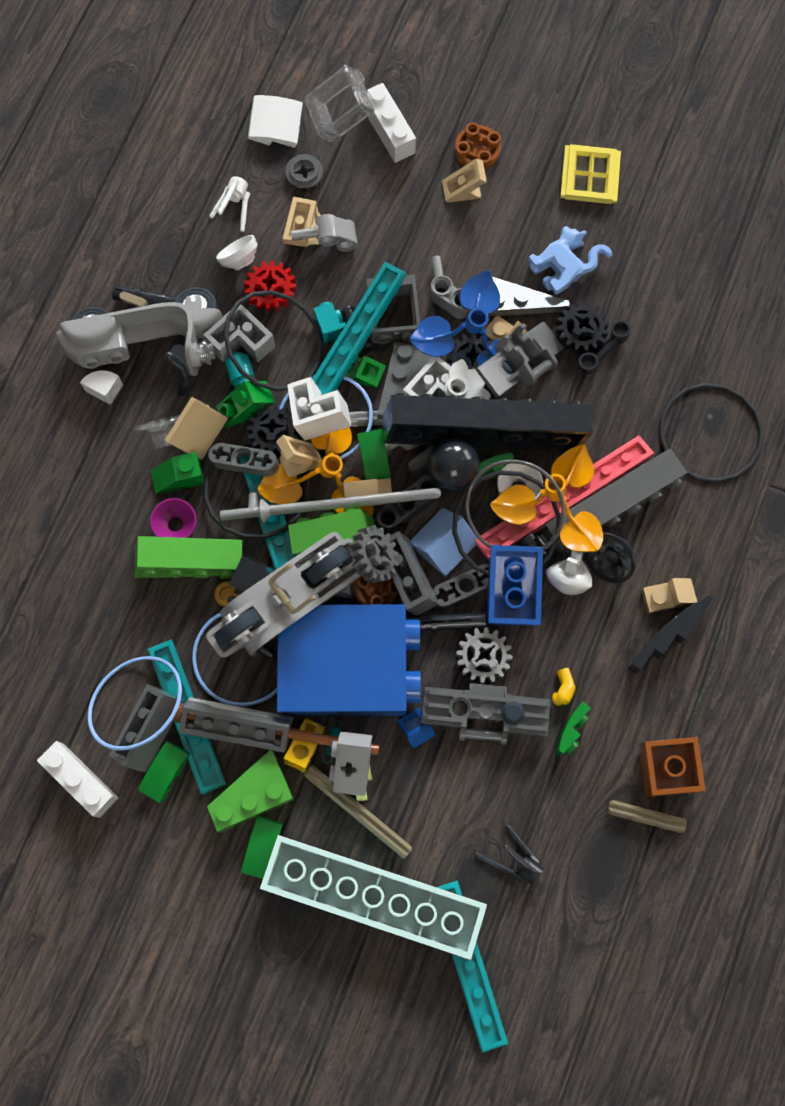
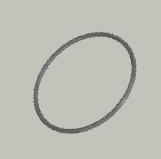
M503 460L481 470L472 480L465 500L467 521L475 536L486 547L491 548V545L479 535L470 517L469 499L476 481L493 467L503 464H521L529 466L547 477L555 487L560 498L562 509L561 521L553 538L542 546L543 550L548 548L559 536L565 521V502L555 480L540 467L521 460Z

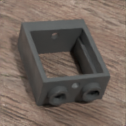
M407 275L395 296L409 295L413 326L377 329L376 325L371 333L372 342H378L379 344H387L394 340L411 342L410 337L420 324L415 275ZM374 278L367 279V290Z

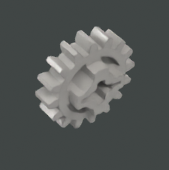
M485 627L483 633H480L476 628L474 629V636L468 633L465 634L467 642H459L458 645L463 650L456 652V656L462 657L457 662V666L465 667L462 674L470 673L471 682L477 677L480 678V684H484L485 679L488 678L492 684L495 682V675L500 679L503 678L502 669L509 670L510 666L505 662L511 661L513 656L506 652L511 650L512 647L511 645L504 646L503 643L506 637L504 636L499 639L497 637V630L493 634H489L488 627ZM480 640H489L491 643H481ZM469 647L471 648L470 650L473 652V658L470 662H468L467 659V650ZM491 650L488 660L484 658L477 662L480 651L486 653ZM498 650H500L501 653L500 664H498V661L495 659V655ZM486 668L489 672H479L476 669Z

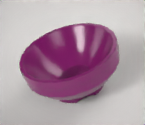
M178 498L163 500L154 508L150 517V525L156 537L190 538L196 530L197 516L188 502ZM175 518L181 519L183 527L179 531H171L169 529L171 520Z

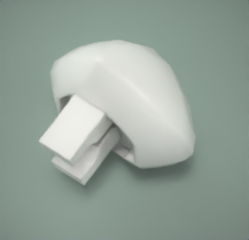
M572 551L571 558L568 557L566 560L557 562L546 570L549 582L558 591L567 595H578L592 587L591 574L582 561L583 552Z

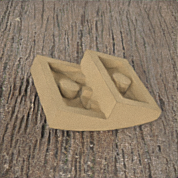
M191 397L165 441L186 453L196 452L199 459L202 460L228 418Z

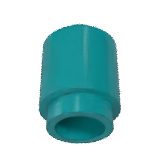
M242 352L232 353L242 369L255 378L249 356ZM230 358L225 361L231 384L235 386V389L244 381H249L239 373Z

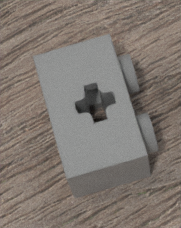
M340 732L338 741H333L331 757L336 758V763L331 765L329 781L334 782L333 792L365 796L368 784L372 735Z

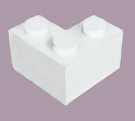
M432 357L403 389V393L411 396L432 394L435 397H446L444 386L450 379L449 370L451 366L440 357ZM457 387L452 388L455 393L461 392Z
M311 377L287 384L293 426L304 441L351 426L348 405L338 390L322 395Z

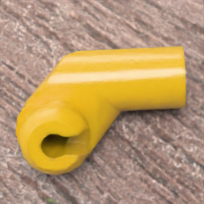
M569 668L557 671L561 687L557 693L552 695L553 703L556 706L570 703L575 692V684Z

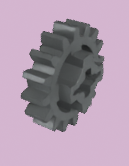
M376 525L359 529L358 533L352 536L355 541L350 543V547L354 549V552L349 553L351 557L355 558V562L352 564L353 567H359L358 575L365 574V581L372 580L373 583L391 579L390 575L396 573L394 567L399 565L395 560V556L399 554L393 550L396 544L389 541L391 535H384V529L382 527L377 529Z

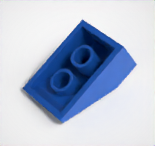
M491 545L486 625L534 627L541 625L543 547Z

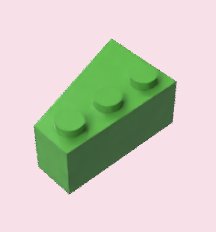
M358 507L345 508L344 512L338 514L333 512L323 513L317 519H298L297 523L288 525L292 555H299L332 532L340 534L343 540L349 538L355 541L352 536L358 533L359 529L376 525L377 528L376 519Z
M269 750L207 807L217 832L222 833L289 803L294 798L275 752Z

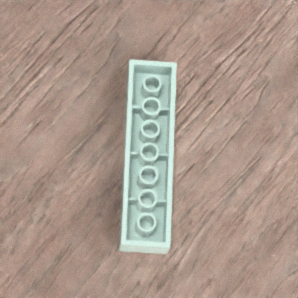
M279 835L277 836L260 887L262 890L470 960L487 904Z

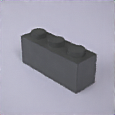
M401 532L391 535L389 541L391 543L395 542L396 545L393 547V550L399 554L395 556V560L399 565L394 567L396 573L391 576L404 605H406V610L418 616L439 603L409 538Z
M147 684L114 746L134 745L155 734L170 717L177 697L167 691ZM174 720L171 721L159 736L149 743L131 750L112 749L109 756L125 767L147 773Z

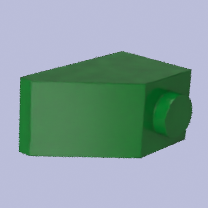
M196 452L171 457L151 470L156 495L204 484L202 467Z

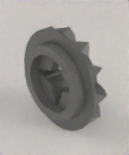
M308 154L297 155L286 166V178L290 185L296 186L298 190L301 188L309 190L310 187L317 186L320 179H322L323 167L314 156ZM302 166H304L306 172H309L306 179L301 174Z

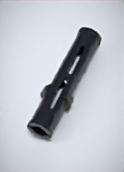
M114 285L112 299L115 301H122L119 296L120 293L127 292L145 299L148 305L174 302L176 296L145 291L141 287L134 289Z
M485 612L436 615V613H431V616H408V619H420V631H432V633H437L438 630L485 629L486 627Z

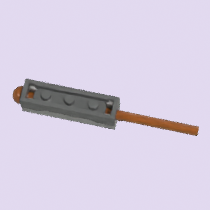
M191 697L185 704L180 703L173 718L175 722L180 724L179 733L285 752L289 739L331 747L333 741H338L339 737L292 728L293 717ZM372 743L371 754L378 755L380 745Z

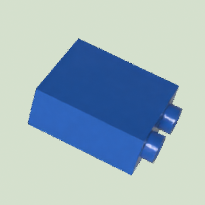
M406 605L317 606L278 634L277 712L286 716H405L406 703H420L421 701L420 671H406V651L420 650V619H406Z

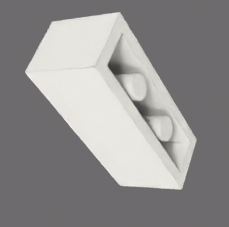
M381 83L362 92L363 110L393 161L396 163L415 154L416 137L385 85Z
M56 741L37 760L94 817L100 818L118 799L63 743Z

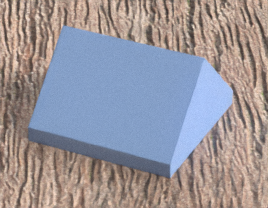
M442 508L410 542L423 558L446 577L463 557L458 551L452 534L453 512ZM458 515L457 534L463 551L468 554L476 546L475 539L477 537L463 517Z

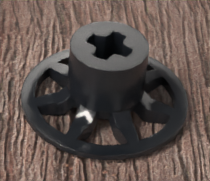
M603 533V538L608 539L607 544L601 545V548L598 550L601 551L600 553L590 554V552H584L586 562L591 571L600 579L610 583L625 582L634 574L636 569V558L631 545L622 537L611 533ZM628 557L630 558V564L625 562ZM591 560L603 561V564L599 568V571L595 568ZM619 566L629 571L624 577H620ZM608 567H612L614 578L605 576L603 572Z

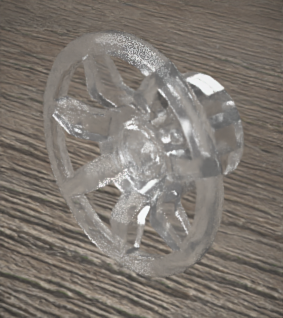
M180 415L139 425L134 428V431H150L155 449L172 445L165 441Z

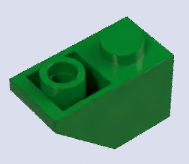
M244 381L223 399L216 408L219 413L228 418L224 424V427L228 428L249 420L250 417L258 416L256 410L264 412L265 405L270 407L275 401L269 389L258 387L251 381Z

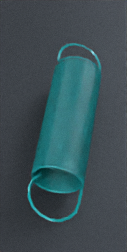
M331 727L329 735L339 737L341 728ZM331 746L325 747L324 755H331Z

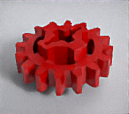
M271 260L270 265L266 266L265 262L262 261L261 268L254 265V273L247 272L248 280L244 281L246 296L252 292L268 291L270 286V290L291 296L292 298H294L293 293L297 292L295 275L291 274L290 268L284 270L282 262L275 266L274 260ZM273 295L263 296L264 298L255 296L249 299L251 305L257 303L259 311L266 307L267 313H270L271 308H275L277 312H280L279 306L281 305L286 308L288 307L286 299Z

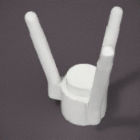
M236 176L231 177L228 186L225 187L222 196L210 214V218H214L217 212L221 215L229 200L233 202L242 200L241 233L245 231L247 204L250 193L246 191L248 183L244 179Z

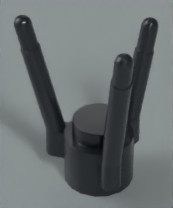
M507 824L505 826L527 855V857L524 856L522 858L508 845L505 844L503 846L504 850L519 862L516 866L519 872L478 852L475 853V857L515 877L521 883L526 880L532 885L539 878L544 867L539 864L540 860L529 850L513 828Z

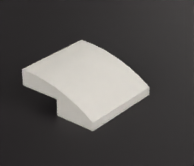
M255 95L253 97L247 139L269 146L274 141L295 148L298 141L303 102L276 96Z

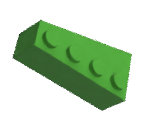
M138 536L134 554V578H208L209 576H220L223 579H232L242 557V540Z

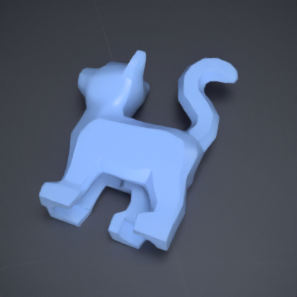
M566 226L561 230L560 239L549 244L539 256L534 254L529 256V268L534 274H538L551 267L556 274L552 277H545L543 285L548 291L553 290V293L557 295L567 289L573 282H577L584 274L593 271L597 267L598 254L603 253L606 257L611 258V249L601 244L592 247L588 253V263L583 264L571 251L584 245L582 239L587 232L585 230L579 232Z

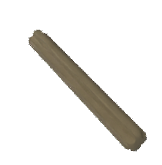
M311 765L306 770L304 776L399 856L402 858L408 856L412 851V847L349 794L333 792L334 782L329 781V777L317 767Z

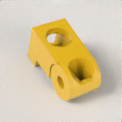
M306 718L299 730L323 734L325 726ZM293 740L284 757V764L305 773L318 744Z

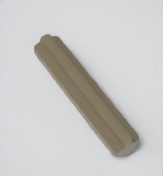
M615 800L610 801L608 805L609 815L678 833H684L687 821L684 818Z

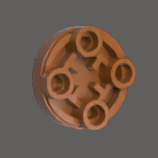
M474 122L467 124L466 128L458 134L455 141L454 150L457 160L465 166L477 158L483 161L484 170L492 167L498 161L501 153L500 134L489 127L478 125Z
M363 574L350 584L352 597L358 605H391L396 595L399 594L392 576L391 579L373 583L372 580L365 581V574Z

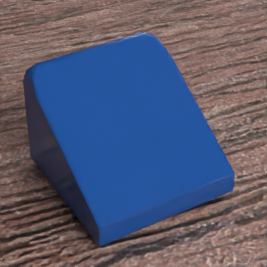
M420 708L397 720L413 748L435 735L430 724H421L422 711Z

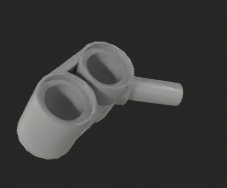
M332 214L318 216L315 219L316 225H314V228L291 231L292 241L316 237L319 245L333 246L336 244L337 249L343 252L352 251L358 246L354 222Z
M433 256L431 262L434 279L431 282L430 292L432 302L457 319L466 318L470 310L456 304V302L460 301L461 289L454 287L451 279L443 275L440 256ZM439 288H443L446 290V292L440 293L436 290Z

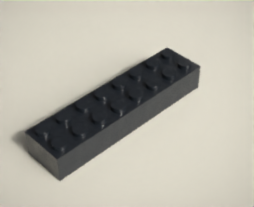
M397 393L391 395L383 414V444L435 446L445 439L457 438L471 444L473 448L568 451L571 448L584 444L593 433L591 404H582L579 401L558 403L555 400L534 402L531 399L512 401L507 398L484 399L480 396L460 398L456 395L435 397L432 394L411 396L407 393Z

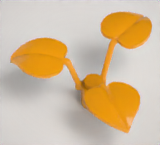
M350 427L311 439L314 448L325 450L327 455L320 461L318 468L297 479V475L289 477L282 464H279V469L274 475L263 477L258 486L259 494L267 501L277 505L295 503L302 496V489L298 483L320 473L325 478L335 477L338 489L333 492L331 499L343 498L340 482L341 474L339 473L343 463L336 454H340L349 448L352 441ZM350 476L347 477L343 483L362 480L357 477ZM373 506L358 507L370 516L373 515ZM339 508L334 510L337 513L344 512L345 508Z
M582 444L569 449L558 457L553 463L552 475L550 476L555 480L562 492L565 502V513L569 519L568 522L564 523L560 532L561 542L572 551L596 552L601 548L603 542V531L600 522L593 514L586 511L579 512L573 518L565 497L568 484L574 488L583 487L592 480L594 475L592 460L586 446ZM546 479L545 489L540 491L541 494L536 500H534V492L529 487L514 485L505 489L490 503V506L494 513L502 520L514 525H523L535 519L537 511L534 505H538L544 496L553 502L560 501V498L553 484Z

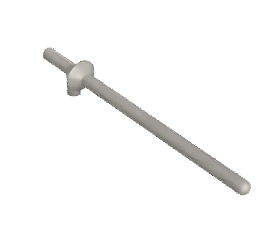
M438 488L280 505H269L261 499L260 507L259 494L252 492L249 494L248 508L220 511L221 521L261 517L263 524H265L272 515L435 499L441 496V491Z

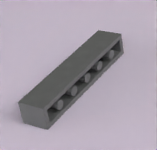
M670 448L570 509L571 515L574 518L579 512H589L598 519L602 528L608 526L610 529L622 521L620 517L627 513L629 516H632L643 508L641 506L647 501L653 503L663 496L662 492L669 488L673 491L684 483L682 479L688 472ZM565 513V521H564V523H566V522L569 521V519L567 518L566 513ZM557 518L549 521L543 527L542 531L549 541L556 533ZM560 539L555 551L558 555L563 552L570 554L572 550L565 547Z

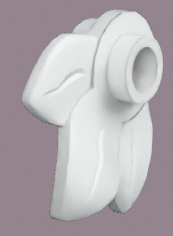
M463 359L455 362L450 367V379L444 386L446 396L456 395L460 398L480 396L484 399L491 397L490 393L483 388L485 384L483 379L475 369L468 370L467 364ZM457 387L461 392L455 393L452 388Z

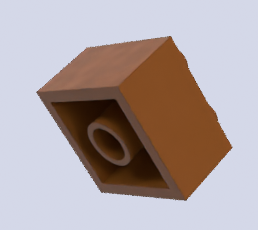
M698 737L646 741L639 744L646 797L706 791Z

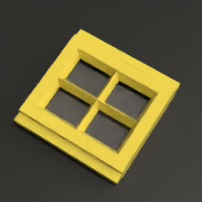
M565 145L560 198L605 204L617 203L621 151L600 147Z

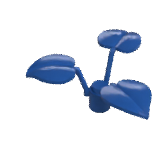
M490 270L475 275L461 289L460 303L463 308L471 310L465 322L450 332V324L444 318L430 316L424 319L410 337V341L416 349L432 357L445 356L455 347L451 336H455L466 328L470 333H481L482 345L485 350L478 355V367L496 355L495 346L500 339L494 340L488 346L486 339L487 330L484 328L488 322V314L494 312L500 304L499 289L493 280Z

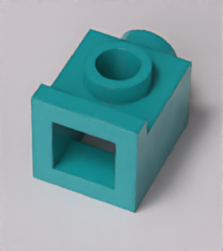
M332 302L321 303L318 307L314 308V316L325 344L337 340L346 324L343 322L340 310L335 311Z

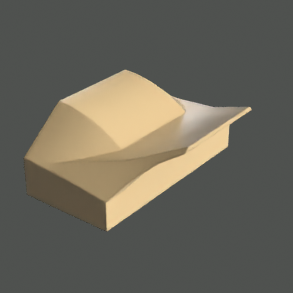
M293 197L283 235L284 244L303 247L319 244L316 237L292 241L291 231L314 228V225H316L315 219L320 216L317 201Z

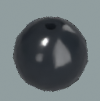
M457 438L445 439L436 444L430 452L427 462L428 473L432 481L449 491L462 490L469 486L478 474L480 465L478 454L473 446Z

